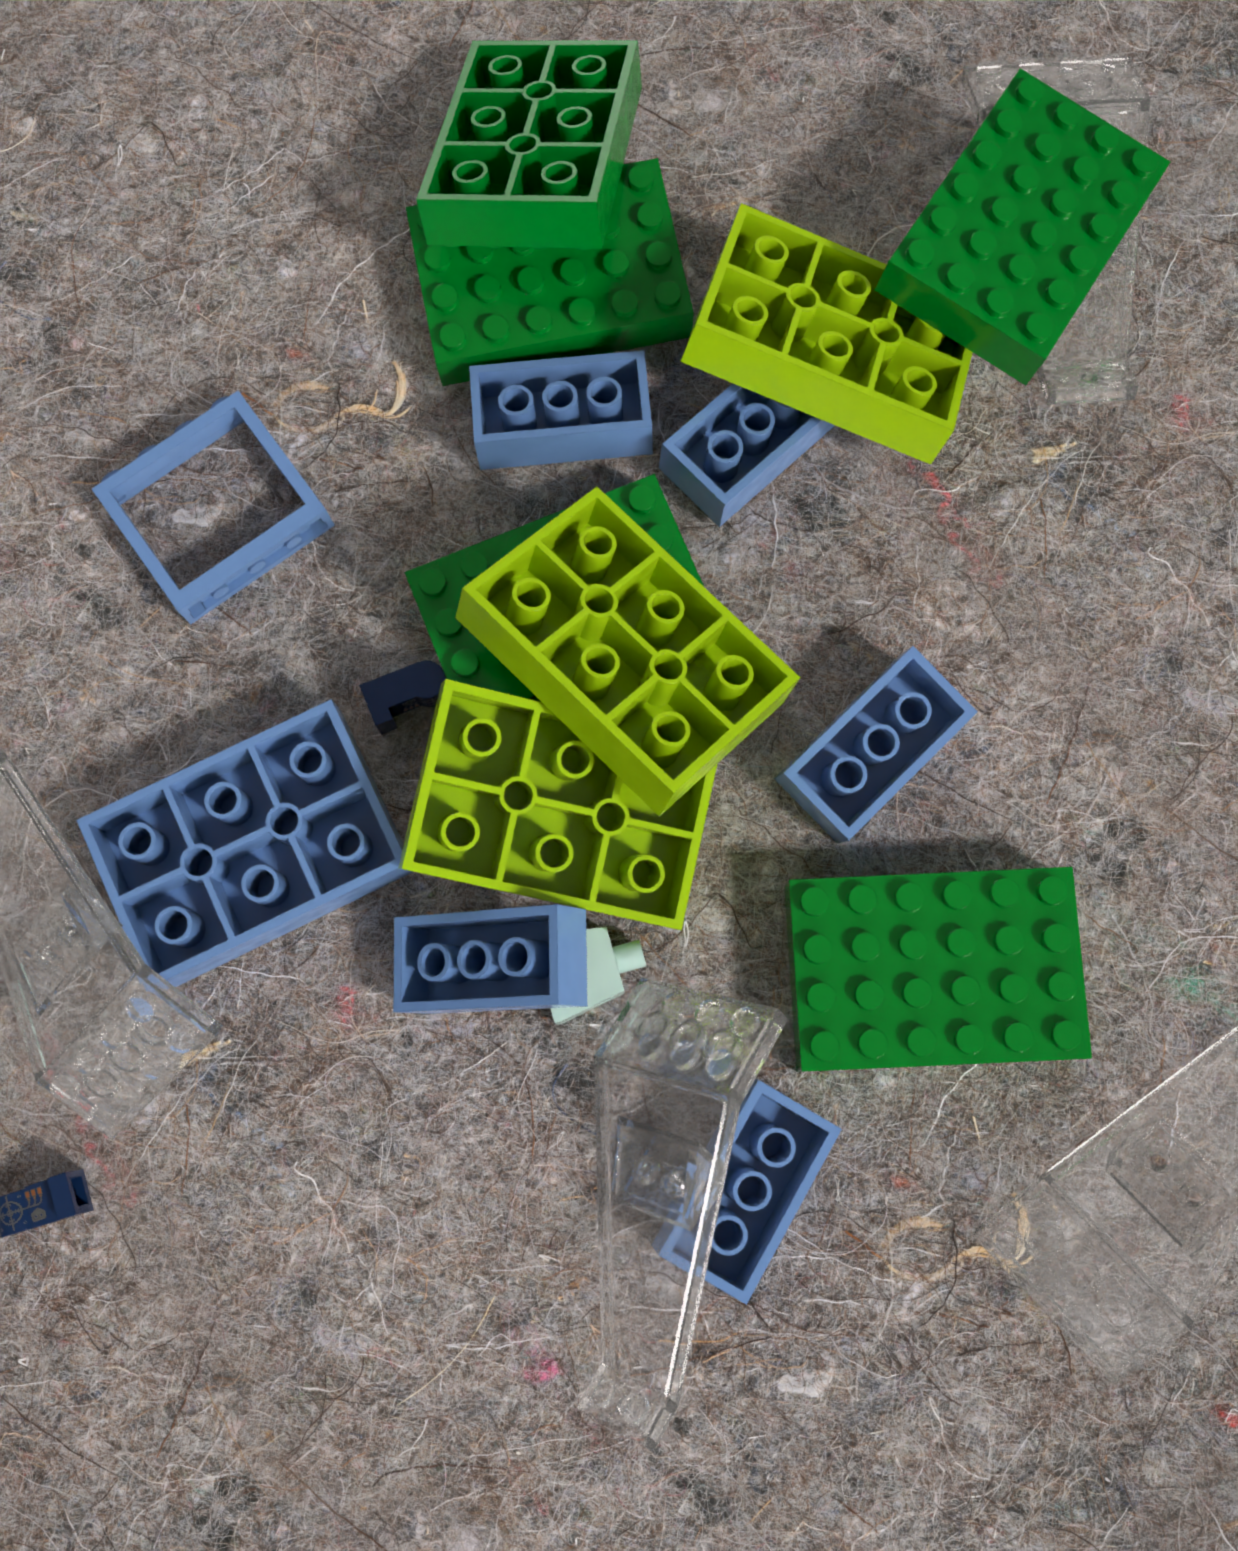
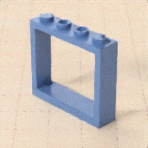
M239 391L216 400L208 411L194 420L182 423L175 429L174 434L157 445L146 447L139 453L137 459L122 469L109 472L103 477L101 483L92 488L94 494L173 606L190 624L206 615L335 526L327 510ZM244 422L304 505L180 589L121 504Z

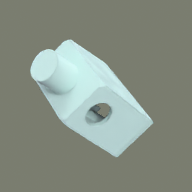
M607 927L586 929L588 1007L550 1008L556 1025L565 1023L625 993L620 974L646 967L639 939L612 947Z

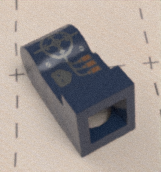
M425 660L365 682L359 686L375 726L383 735L398 728L394 719L395 716L419 706L435 707L440 686L447 678L440 665L433 661Z
M84 1170L64 1172L26 1186L25 1189L1 1196L0 1238L94 1211Z

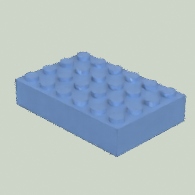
M332 699L76 820L147 988L167 992L413 873V871L398 868L404 845L347 721L342 711Z

